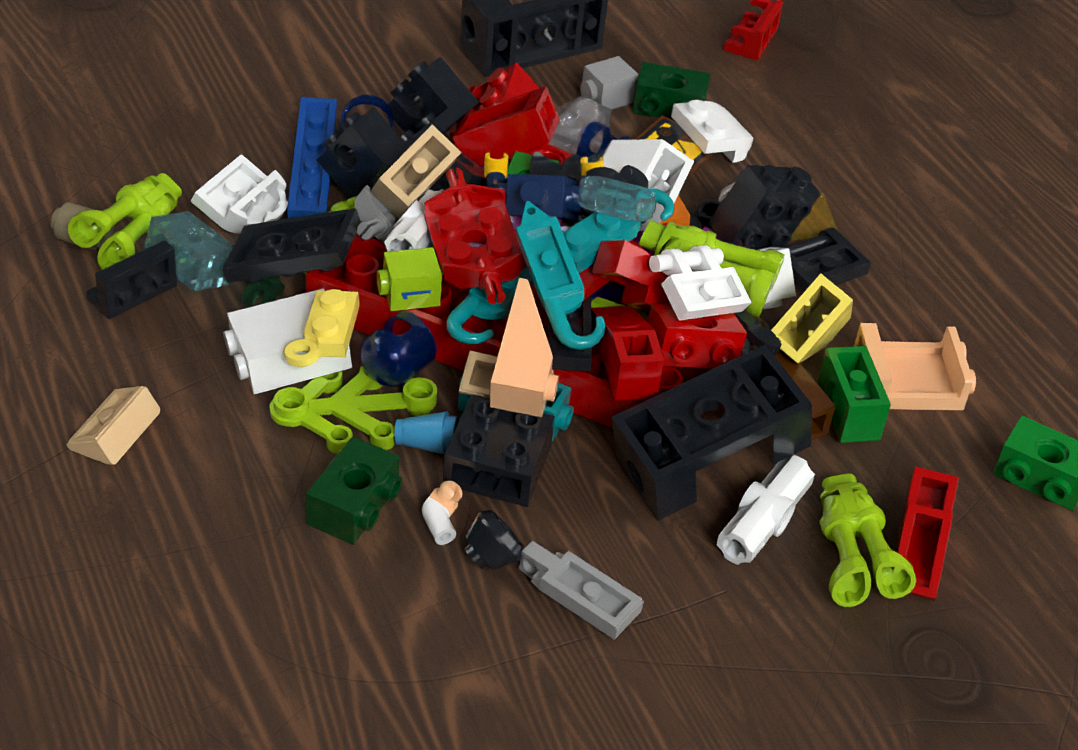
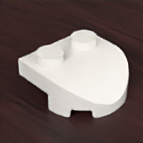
M700 100L674 104L671 117L705 154L723 152L732 163L746 158L754 137L724 107L714 102Z
M242 154L198 189L191 199L195 206L221 228L237 234L241 233L244 225L279 220L288 206L285 194L286 183L282 176L276 170L268 176L265 175Z

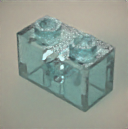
M189 211L151 217L144 250L164 240L174 247L176 273L179 281L193 292L231 284V282H227L222 268L234 246L232 243Z

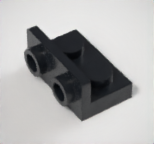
M164 240L95 273L97 286L86 292L87 300L108 319H111L176 287L175 248Z

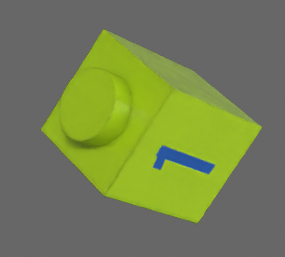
M433 247L384 252L383 270H377V287L379 295H386L390 311L440 306L442 273Z

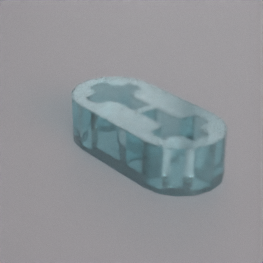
M589 176L580 181L578 203L583 208L631 221H647L653 218L656 194L652 190L600 176Z

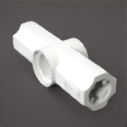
M429 189L419 201L417 199L386 237L387 239L384 243L387 252L429 248L433 244L425 221L424 202L443 192V189L439 191Z
M793 455L777 462L762 483L755 481L749 486L739 504L737 513L718 536L717 546L722 550L725 559L736 565L743 562L751 563L772 535L778 537L783 533L794 513L796 504L812 485L815 474L810 470L806 460Z

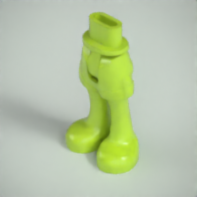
M160 173L157 176H148L133 185L130 184L122 187L117 193L116 203L102 211L86 210L77 213L68 223V234L76 245L82 248H89L102 240L110 229L124 217L133 218L126 227L110 236L100 247L97 259L99 266L103 270L135 255L134 245L143 234L159 232L167 225V217L177 206L182 190L165 173Z
M650 220L639 244L643 248L655 252L654 255H660L666 249H680L682 252H686L694 246L707 245L711 249H721L724 258L723 262L719 264L720 267H734L752 302L745 309L753 317L759 318L769 292L773 289L778 278L785 254L775 250L760 251L726 243L716 239V233L708 230L704 231L695 226L676 225L675 222H669L665 226Z
M842 474L824 479L822 482L823 492L820 495L823 516L819 524L821 525L823 535L829 541L835 542L840 556V563L834 570L829 582V591L834 602L844 607L857 606L866 600L871 589V575L866 561L861 556L855 537L863 539L868 547L872 559L873 575L879 592L889 599L901 598L910 593L916 584L913 566L906 558L893 551L885 541L882 534L886 523L883 510L867 494L866 487L862 483H857L856 477L853 474Z

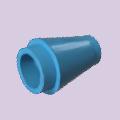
M448 411L397 419L394 433L396 445H405L407 447L445 454L460 419L458 416H449Z

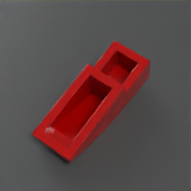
M626 240L601 241L592 273L625 286L621 303L646 313H650L652 303L671 304L661 285L669 275H666L663 271L653 272L650 269L649 259L653 255Z
M916 466L909 479L895 552L910 562L916 575L915 587L908 594L935 601L954 514L952 509L959 477Z

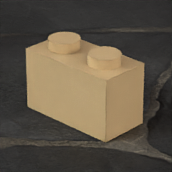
M431 125L378 179L371 193L400 219L416 199L419 200L453 165L462 152L435 126Z

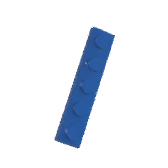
M301 97L287 219L326 213L328 211L331 177L316 160L327 150L323 143L335 133L337 99Z

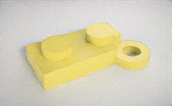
M337 289L316 291L304 330L305 339L292 341L284 349L285 360L288 364L295 367H306L314 364L319 357H346L360 306L358 292ZM300 351H308V353H306V354H304V355H297V354H296L297 352H300Z

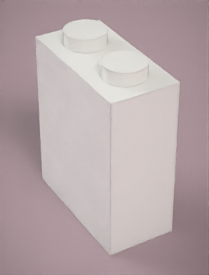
M324 288L227 313L230 330L223 331L228 354L230 356L234 355V363L239 379L248 380L253 394L352 368L349 346L345 358L319 357L314 364L306 367H295L288 364L285 360V347L292 341L305 339L304 330L316 291H325ZM300 351V352H297L296 354H297V355H304V354L308 353V351Z

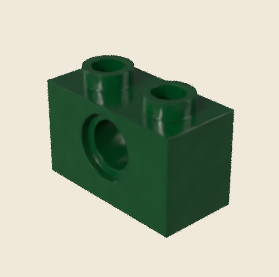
M642 62L636 86L633 114L656 118L663 115L674 120L671 117L674 104L689 103L692 100L706 101L711 73Z
M352 437L306 492V524L354 545L365 530L370 531L374 527L380 510L387 501L392 502L397 497L402 486V477L399 476L400 456Z

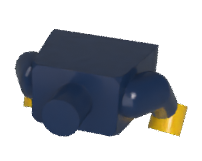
M486 153L484 177H486V187L505 190V205L509 216L523 217L526 201H530L550 218L556 216L562 222L578 223L579 213H583L581 206L596 194L587 180V171L596 167H604V158L600 157L599 161L589 163L588 157H582L580 159L582 177L577 182L565 176L507 175L509 156L504 153L502 159H493L490 157V153Z

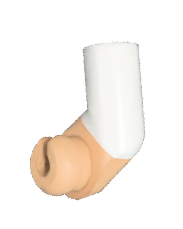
M454 481L442 482L440 488L433 490L421 509L422 516L435 542L439 545L448 544L456 537V531L449 518L458 507V501L462 498L463 492L461 487Z

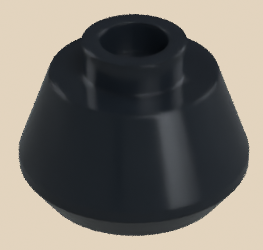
M493 510L478 512L466 534L470 544L464 549L470 558L481 569L489 565L494 570L520 561L522 559L521 551L524 549V546L512 529Z

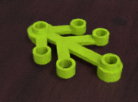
M368 362L363 364L359 369V373L343 387V373L339 371L314 378L302 389L287 387L279 390L270 403V416L279 425L286 427L302 425L326 439L327 449L334 454H339L353 437L352 430L344 425H334L320 415L332 414L368 434L370 436V444L384 450H389L395 445V426L389 422H380L364 412L407 409L414 416L428 415L437 403V386L427 378L418 377L408 380L403 386V392L361 395L365 390H377L384 385V367L376 362ZM323 392L335 393L331 398L317 399Z

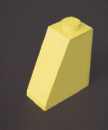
M820 273L772 328L771 331L781 340L780 350L799 364L824 349L850 320L853 299Z

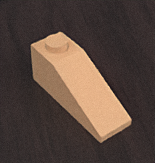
M519 278L491 379L490 407L542 417L546 400L552 402L555 400L559 376L552 374L553 355L528 279Z

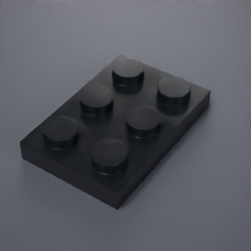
M352 208L244 225L222 268L227 282L245 281L250 283L264 277L278 275L291 277L300 272L318 269L321 271H331L339 266H343L356 235L357 227L361 223L357 209Z

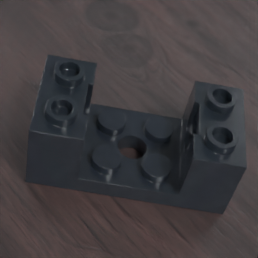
M462 0L459 49L484 78L489 77L501 67L506 69L516 62L521 68H526L599 50L603 46L608 0H531L514 5L509 0ZM547 26L542 35L538 36L540 30Z
M441 57L429 66L425 61L421 62L408 74L411 79L410 82L405 79L390 92L394 99L384 109L403 130L404 134L401 137L398 136L373 107L362 117L358 112L352 114L340 125L344 132L342 133L339 129L323 143L327 150L316 161L348 198L358 196L367 185L371 191L378 179L431 125L435 126L445 135L479 103Z
M765 344L612 416L616 459L659 521L697 502L696 471L760 441L761 449L770 461L775 464L810 447L813 404ZM707 411L723 414V417L717 421H706L700 416Z

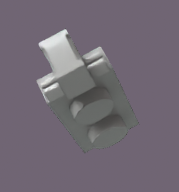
M534 541L521 551L522 559L520 560L519 569L532 579L531 582L540 591L614 640L642 611L644 601L641 597L570 551H567L565 554L557 552L554 555Z

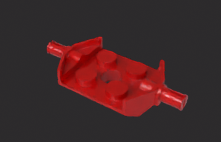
M452 168L446 173L450 188L424 202L425 221L443 278L459 289L479 286L480 289H485L487 300L490 304H495V296L499 304L506 297L501 282L514 280L526 267L525 259L505 205V190L466 184L463 171L460 168H456L455 176ZM478 242L482 243L483 245L480 247H471L468 243Z

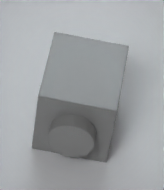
M619 56L584 66L583 80L580 86L581 96L599 113L634 103L638 73Z

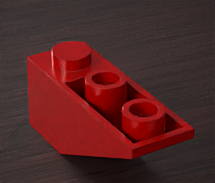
M632 306L591 308L594 329L596 327V317L602 316L604 318L606 328L604 336L599 341V347L614 400L650 399L657 396L664 357L655 329Z

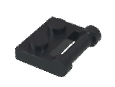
M833 227L821 230L815 237L785 247L780 244L773 246L789 248L794 283L803 293L820 273L834 285H838L867 275L871 264L864 255Z

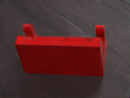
M751 0L749 3L753 6L761 7L763 13L758 15L755 12H745L739 25L733 26L730 30L733 34L729 40H726L723 51L758 61L778 30L784 1Z

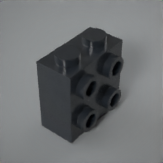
M747 165L738 175L737 181L727 196L719 203L718 209L708 223L719 238L726 243L756 250L779 244L786 246L801 221L810 214L812 206L821 193L811 182L812 178L809 173L802 168Z
M471 395L444 454L443 482L454 481L464 491L528 507L551 448L555 416L543 413L542 417L492 408L490 407V399Z

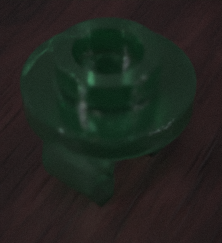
M279 275L264 277L255 282H245L247 287L242 293V301L247 308L253 307L255 299L259 296H264L261 303L264 304L276 301V297L283 294L285 285L279 280Z

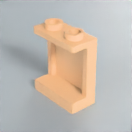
M860 323L854 346H867L891 403L890 409L964 410L969 394L974 393L976 376L974 370L969 369L966 360V345L963 341H960L956 327L947 326L941 342L881 341L876 323Z

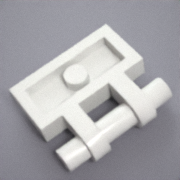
M707 245L694 246L686 252H682L680 249H666L660 255L650 257L649 266L653 272L663 271V273L669 275L661 285L679 321L742 312L752 303L734 267H720L719 264L723 262L724 258L721 249H711Z

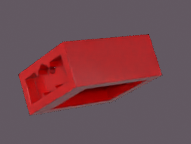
M547 86L466 114L454 133L451 143L478 165L483 166L486 153H490V157L493 159H502L504 153L512 156L516 151L524 152L549 143L560 118Z

